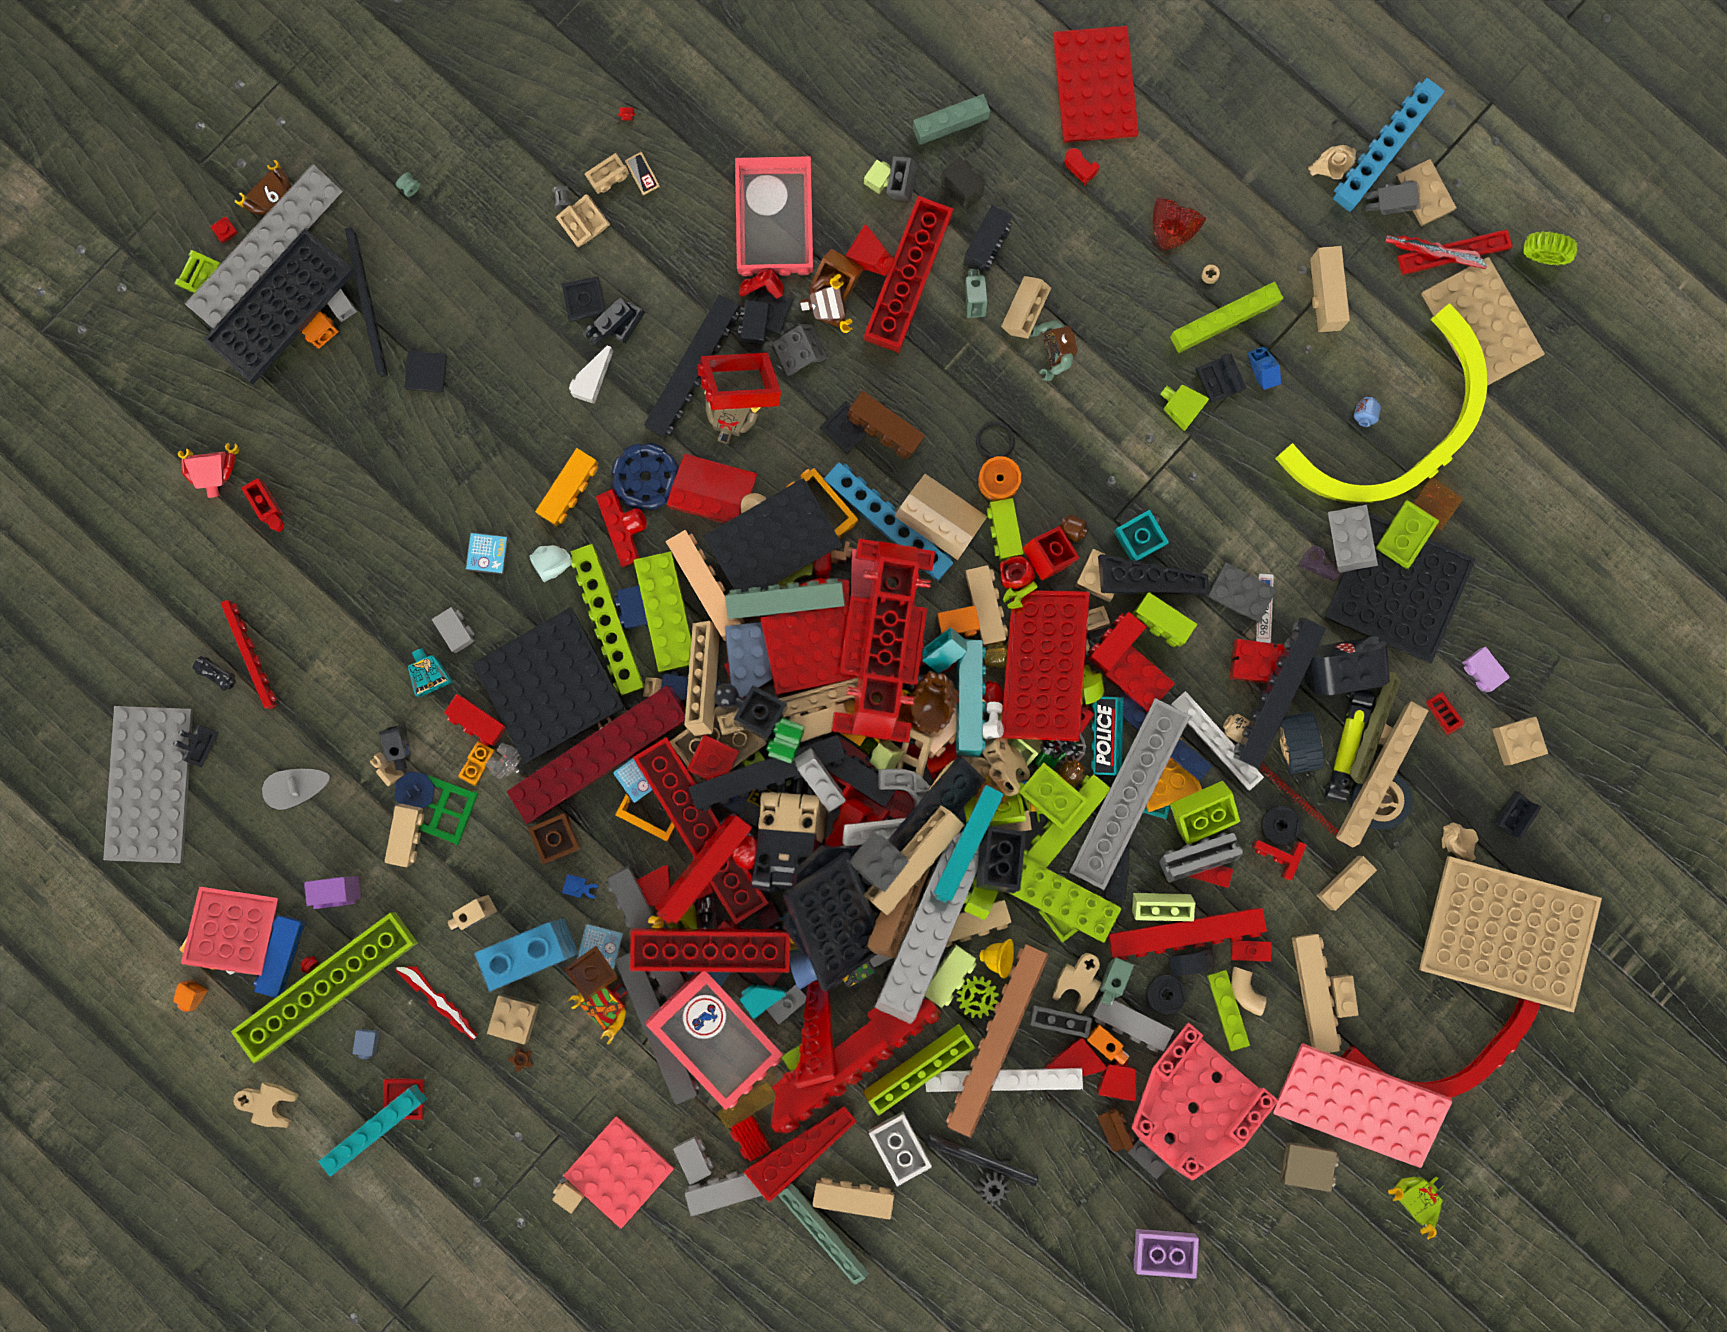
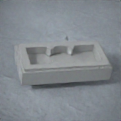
M795 984L788 990L786 996L766 1010L780 1024L806 1002V995Z

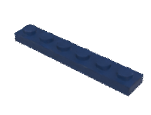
M1122 692L1119 697L1123 698V719L1139 731L1148 712ZM1179 739L1170 758L1200 782L1212 768V765Z

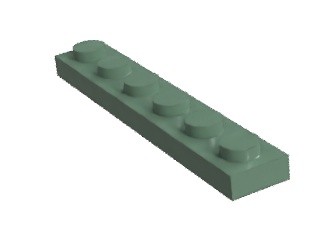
M792 1183L778 1194L780 1199L854 1285L869 1275L864 1266L851 1253L850 1249L843 1244L837 1234L831 1230L825 1220L819 1216L812 1205L807 1202Z

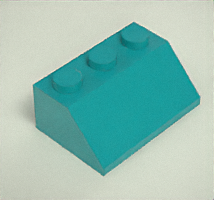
M752 983L742 991L740 1001L754 1019L786 996L788 990L786 987L773 985L771 987L761 983L755 986Z

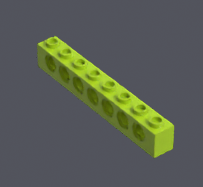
M590 544L570 551L572 555L571 565L577 569L578 575H576L578 585L583 586L584 593H582L585 604L589 603L591 610L588 613L591 621L596 623L597 628L594 630L598 640L601 639L604 645L601 647L604 658L608 657L610 662L607 667L610 675H614L616 682L613 684L617 692L624 697L643 690L644 684L624 628L621 626L619 614L595 546ZM585 563H591L592 565L591 570L588 572H583L582 570ZM591 581L598 582V587L594 590L589 589ZM599 598L604 599V605L601 608H596V600ZM605 616L611 618V622L607 626L601 624V620ZM616 634L617 641L609 644V635ZM617 652L623 653V659L620 662L614 660V655ZM623 670H629L630 676L626 680H622L620 677Z

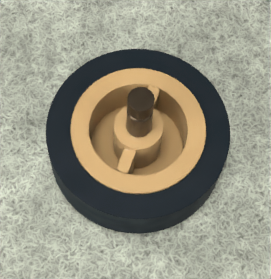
M1395 774L1368 826L1369 828L1390 829L1401 824L1408 816L1412 805V796L1408 785L1398 775ZM1355 782L1349 798L1350 808L1363 784Z

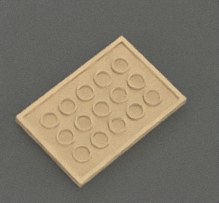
M1489 257L1478 262L1482 266H1487L1486 269L1470 266L1421 293L1434 316L1450 303L1469 324L1483 351L1487 369V386L1545 355ZM1448 340V342L1450 343L1452 349L1454 350L1455 354L1457 355L1459 361L1461 362V360H1460V358H1459V356H1458V354H1457L1455 348L1453 347L1452 343Z

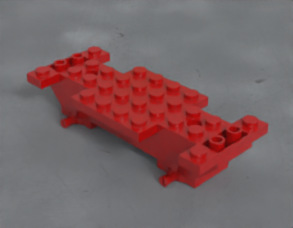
M858 539L855 559L874 562L873 571L864 569L863 578L872 579L869 599L850 596L839 674L858 676L857 688L848 686L846 693L847 695L855 696L853 714L834 712L832 732L909 743L911 723L899 722L896 719L898 718L899 708L902 703L914 704V697L903 695L902 684L917 685L927 608L912 606V602L914 601L917 587L928 589L930 587V580L919 579L918 569L933 570L935 551L881 541ZM889 578L896 581L895 588L888 585L887 581ZM873 693H877L880 696L879 703L872 701L871 696Z
M923 999L915 1019L910 1024L877 1008L867 1013L871 1021L834 1049L835 1079L797 1088L795 1085L796 1068L791 1072L783 1074V1078L772 1086L776 1093L771 1125L774 1131L792 1133L801 1126L799 1123L802 1120L805 1121L814 1114L812 1111L815 1108L821 1109L830 1102L828 1098L831 1096L839 1097L844 1094L849 1084L855 1085L863 1079L861 1075L866 1071L869 1073L874 1071L878 1067L877 1063L879 1061H886L894 1055L892 1051L896 1049L895 1047L900 1048L905 1045L910 1035L916 1036L924 1030L923 1025H933L941 1019L939 1015L942 1012L933 1001Z

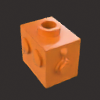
M321 311L302 330V333L305 334V339L314 344L318 349L339 332L333 325V320Z

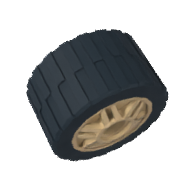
M1313 712L1284 716L1279 726L1280 745L1289 773L1296 774L1323 769V743Z

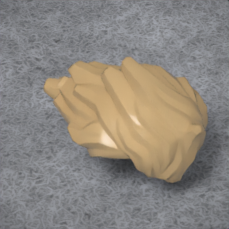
M1346 145L1331 147L1322 153L1321 157L1313 163V166H1309L1308 169L1311 171L1312 176L1321 174L1333 179H1342L1343 174L1349 171L1355 163L1356 149H1351Z
M1454 822L1443 826L1442 848L1446 847L1448 852H1453L1458 859L1462 858L1473 863V860L1476 859L1474 848L1478 841L1475 830L1465 829L1460 824Z

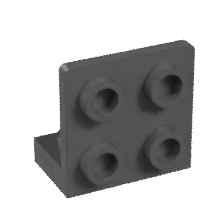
M799 325L773 342V346L787 376H791L812 362H822L827 359L812 325Z

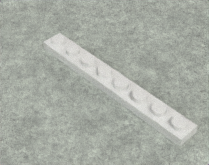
M1082 1068L1000 1070L992 1091L1083 1089ZM972 1070L942 1071L926 1082V1092L963 1091L965 1087L962 1085L966 1075H970Z

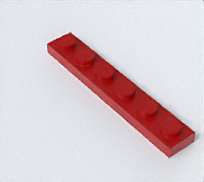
M225 600L220 604L264 708H274L277 706L275 703L277 700L276 695L268 686L269 678L267 674L262 672L260 667L262 666L261 659L258 655H255L253 650L255 645L252 639L247 636L246 631L248 629L245 622L239 617L240 609L236 603Z

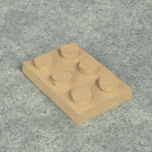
M1431 159L1395 177L1399 185L1408 180L1418 183L1421 209L1413 210L1421 226L1456 209Z

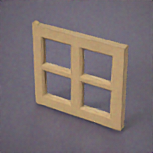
M911 728L910 737L923 743L919 760L906 754L909 743H903L901 749L903 754L896 769H902L905 762L915 767V773L923 777L933 738Z

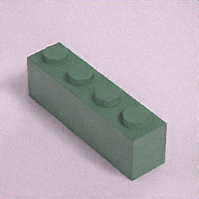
M984 94L913 120V130L919 145L988 120L990 109Z

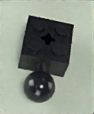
M728 683L719 685L714 692V700L718 706L722 708L734 706L739 709L733 719L734 724L767 742L771 740L777 721L781 722L788 709L787 703L753 685L745 699L739 696L735 686ZM764 711V716L758 717L757 712L761 713Z

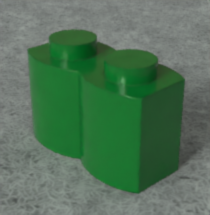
M784 718L781 719V722L777 721L774 728L776 736L774 740H770L767 747L769 756L793 764L806 727Z

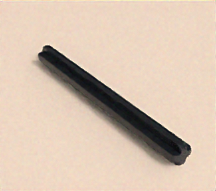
M930 1134L927 1140L928 1146L1032 1187H1035L1038 1182L1037 1175Z

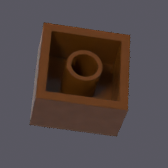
M563 813L528 828L542 864L551 863L582 849L568 813Z

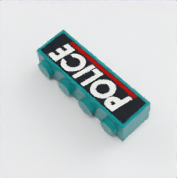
M1101 697L1093 702L1092 706L1093 712H1095V720L1092 722V730L1094 731L1092 750L1094 751V758L1091 762V768L1094 770L1093 774L1118 775L1122 766L1123 698Z

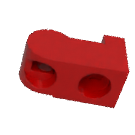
M1071 148L1067 151L1065 165L1086 185L1099 172L1100 166L1096 162L1091 165L1082 157L1081 151L1077 148Z

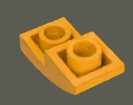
M477 741L458 777L476 787L494 750Z

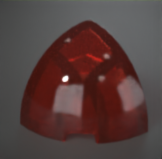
M1157 197L1153 211L1155 237L1163 249L1176 248L1186 243L1200 230L1206 217L1190 207L1184 208L1178 205L1176 201Z

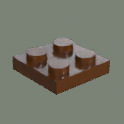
M597 946L564 968L586 1001L618 979V976Z

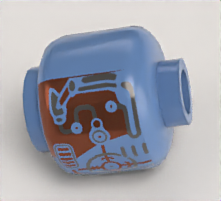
M1364 397L1357 402L1354 413L1355 420L1364 427L1377 423L1381 405L1375 398Z

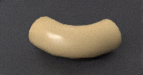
M1234 967L1231 986L1236 1000L1244 1009L1261 1016L1265 1009L1266 997L1258 995L1252 989V972Z

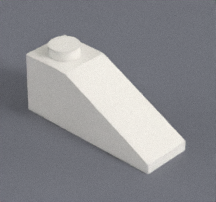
M606 346L577 374L575 380L571 381L569 390H571L570 393L573 397L595 404L613 353L610 346Z

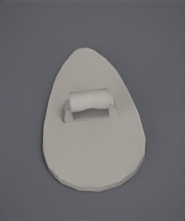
M291 769L275 772L264 781L262 795L270 807L278 810L288 809L318 794L329 783L330 775L315 769Z

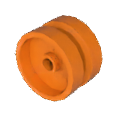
M997 456L989 459L982 466L978 476V486L981 493L993 502L1012 498L1021 483V472L1018 465L1007 457ZM996 477L999 479L1003 478V481H998Z

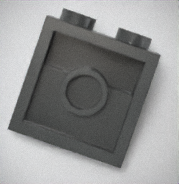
M1167 1135L1164 1137L1167 1144H1171L1174 1138L1171 1140ZM1139 1138L1133 1144L1134 1148L1127 1151L1156 1180L1169 1167L1163 1159Z

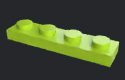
M1227 970L1207 975L1230 1051L1250 1046Z

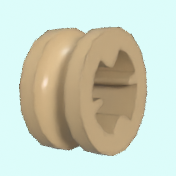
M1215 265L1206 266L1202 272L1203 281L1208 284L1215 283L1220 275L1219 269ZM1209 270H1212L1213 274L1215 273L1216 275H1213L1212 278H1208L1209 275H1206V273H1208Z

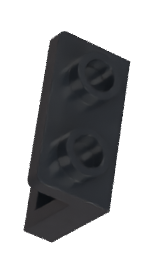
M1514 791L1494 823L1507 834L1521 839L1536 818L1541 806L1532 803L1520 792Z

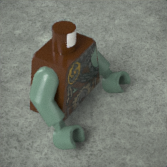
M1056 320L1042 323L1040 326L1034 325V332L1029 336H1038L1041 332L1043 333V340L1052 368L1051 370H1040L1039 374H1046V377L1042 379L1045 381H1051L1054 378V374L1058 375L1069 369L1078 350L1072 328L1070 326L1065 327L1063 323Z

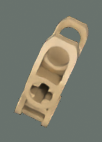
M1002 737L991 741L986 740L985 750H982V753L992 766L989 770L991 778L1007 796L1018 794L1020 791L1018 782L1028 780L1030 777V771L1023 756L1017 748L1009 746L1007 740ZM1021 769L1024 775L1018 774L1016 770ZM1009 782L1014 790L1008 789L1005 783Z
M1084 953L1079 958L1075 967L1066 963L1057 978L1052 998L1058 1001L1068 989L1078 991L1079 1000L1075 1011L1081 1014L1094 999L1101 985L1100 981L1094 979L1100 966L1098 958L1091 953ZM1090 959H1092L1091 962L1093 963V966H1088L1086 968L1087 965L1084 963L1085 960L1089 961Z
M262 1082L260 1090L246 1088L239 1091L234 1097V1105L240 1110L253 1113L251 1122L265 1127L287 1128L290 1126L291 1120L279 1115L277 1104L280 1100L295 1102L298 1099V1094L283 1086ZM245 1095H247L246 1098L249 1100L247 1103H245L246 1099L243 1098Z

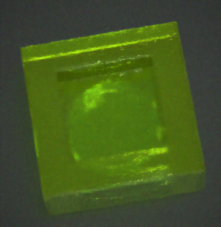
M866 737L861 746L856 744V748L871 758L873 750L879 743L874 738Z

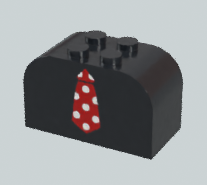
M1374 636L1318 646L1305 672L1306 686L1316 694L1334 695L1376 688L1390 682L1387 643L1380 637Z

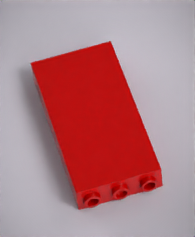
M728 815L655 907L658 910L657 915L669 924L671 921L677 923L752 828L738 816Z

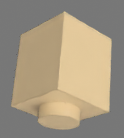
M566 1181L564 1184L559 1183L553 1191L555 1197L552 1200L571 1214L585 1195L569 1181Z

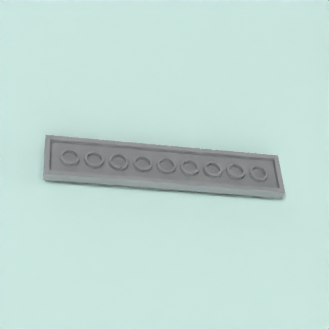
M312 164L186 301L185 305L214 329L304 229L308 230L342 193V190Z
M1155 698L1076 857L1070 873L1103 890L1106 889L1191 715Z

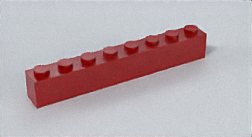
M1253 908L1195 918L1194 921H1178L1109 933L1107 937L1111 957L1126 960L1128 955L1135 954L1136 957L1147 956V952L1155 951V954L1166 953L1168 948H1174V951L1186 949L1185 946L1193 944V947L1205 946L1204 942L1212 941V944L1223 943V939L1226 938L1236 941L1243 939L1242 936L1249 934L1250 938L1262 936L1261 932H1267L1263 908Z

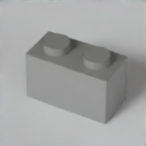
M450 607L433 618L432 621L450 650L457 653L475 642L472 637L475 634L469 625L465 626L462 621L465 618L460 610Z
M697 1136L674 1146L673 1150L690 1185L712 1174L713 1163L710 1157L706 1158L704 1143L701 1139L698 1140Z

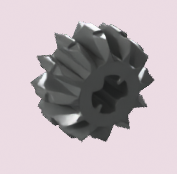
M997 1172L993 1173V1177L986 1173L987 1180L982 1177L980 1178V1182L984 1185H977V1189L982 1190L978 1193V1196L984 1197L983 1203L985 1204L990 1200V1205L994 1206L997 1200L998 1204L1002 1205L1000 1199H1008L1004 1193L1011 1192L1009 1188H1006L1010 1183L1008 1180L1003 1181L1005 1178L1003 1174L997 1178ZM992 1185H996L998 1191L995 1190L996 1193H992L989 1187L992 1188Z

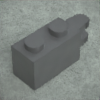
M1413 180L1404 181L1401 185L1386 184L1383 188H1378V191L1364 194L1365 199L1368 200L1379 198V203L1366 205V211L1380 210L1382 215L1421 209L1419 185Z

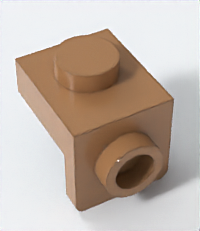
M846 541L844 552L836 550L831 552V563L837 564L838 561L846 563L847 558H851L853 548L849 547L850 542Z

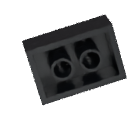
M991 205L965 253L964 266L970 269H978L981 275H984L986 270L990 271L994 263V254H999L1003 246V238L1007 239L1011 232L1013 224L1011 222V214Z
M988 826L980 842L976 888L1015 893L1021 890L1026 832Z

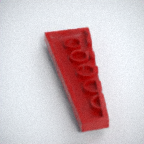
M817 980L807 986L806 1008L803 1017L805 1022L801 1032L802 1045L799 1048L800 1060L797 1063L795 1078L797 1088L835 1079L830 989L826 992L822 990Z
M842 1106L744 1170L743 1173L766 1201L770 1202L857 1121Z

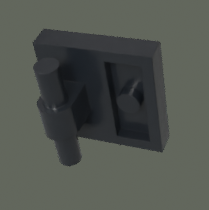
M1226 353L1221 358L1195 369L1210 404L1246 389L1232 354Z

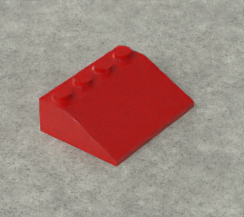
M684 454L672 485L667 506L673 510L725 524L741 514L742 499L753 492L758 474Z

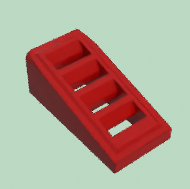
M1443 692L1425 702L1447 736L1464 726L1465 722ZM1442 700L1443 703L1435 708L1434 704ZM1444 707L1447 708L1446 711L1439 714V710L1443 709ZM1448 714L1452 715L1444 721L1443 717H1445ZM1455 720L1456 723L1449 727L1447 725Z

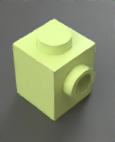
M876 160L864 177V184L880 194L884 187H888L891 166L884 161L881 163Z
M891 741L881 742L873 750L869 762L878 771L879 769H895L903 751Z

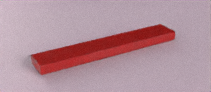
M1508 229L1441 245L1446 249L1477 251L1480 256L1513 247ZM1437 246L1428 248L1432 252L1441 251L1463 259L1475 258V256L1443 251ZM1418 251L1397 257L1402 275L1456 261V259L1444 256L1438 259Z

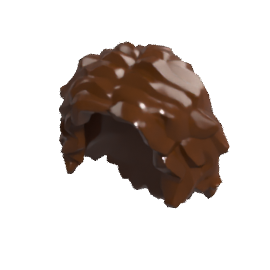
M932 671L926 673L923 679L914 686V691L910 695L914 697V704H909L912 711L911 715L914 718L913 722L922 733L926 731L929 734L933 732L938 733L939 730L944 729L950 723V719L956 710V703H959V692L945 674H937Z

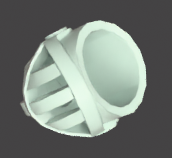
M555 545L540 546L530 555V560L543 582L557 577L572 563V559L567 551Z

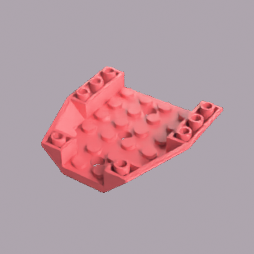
M1187 1023L1153 1066L1132 1129L1139 1139L1169 1166L1187 1178L1194 1180L1243 1148L1279 1100L1265 1088H1258L1208 1045L1202 1039L1204 1035L1190 1023ZM1214 1072L1220 1074L1221 1079L1218 1083L1212 1080ZM1191 1102L1197 1105V1111L1194 1114L1188 1110V1105ZM1167 1133H1171L1174 1137L1171 1144L1165 1142L1164 1137Z

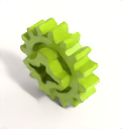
M973 976V981L966 978L967 984L961 986L962 990H957L961 997L956 998V1000L962 1002L959 1008L965 1007L964 1014L966 1015L971 1012V1018L978 1014L980 1019L982 1018V1013L989 1016L988 1010L994 1011L992 1005L998 1002L994 997L999 996V994L993 992L996 986L990 987L991 980L989 979L984 982V976H981L980 980ZM974 984H982L986 988L978 989ZM969 988V997L964 999L965 992ZM975 992L978 994L982 993L981 1001L973 1000ZM990 994V1001L986 1006L985 1000L986 997ZM977 1005L981 1010H974L969 1006Z

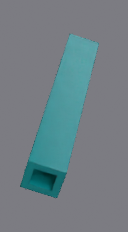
M985 785L933 893L937 894L936 899L944 903L947 900L952 901L1004 795L1003 793Z

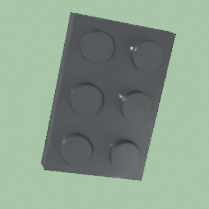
M1226 562L1207 597L1259 623L1277 589Z

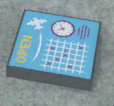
M470 532L465 570L504 575L509 537Z

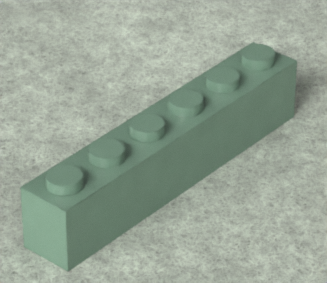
M838 578L826 579V583H819L818 580L808 581L807 585L799 586V583L787 584L788 587L780 588V585H771L766 590H761L760 587L749 588L748 592H741V589L729 590L730 594L725 595L728 619L845 606L843 581H838Z

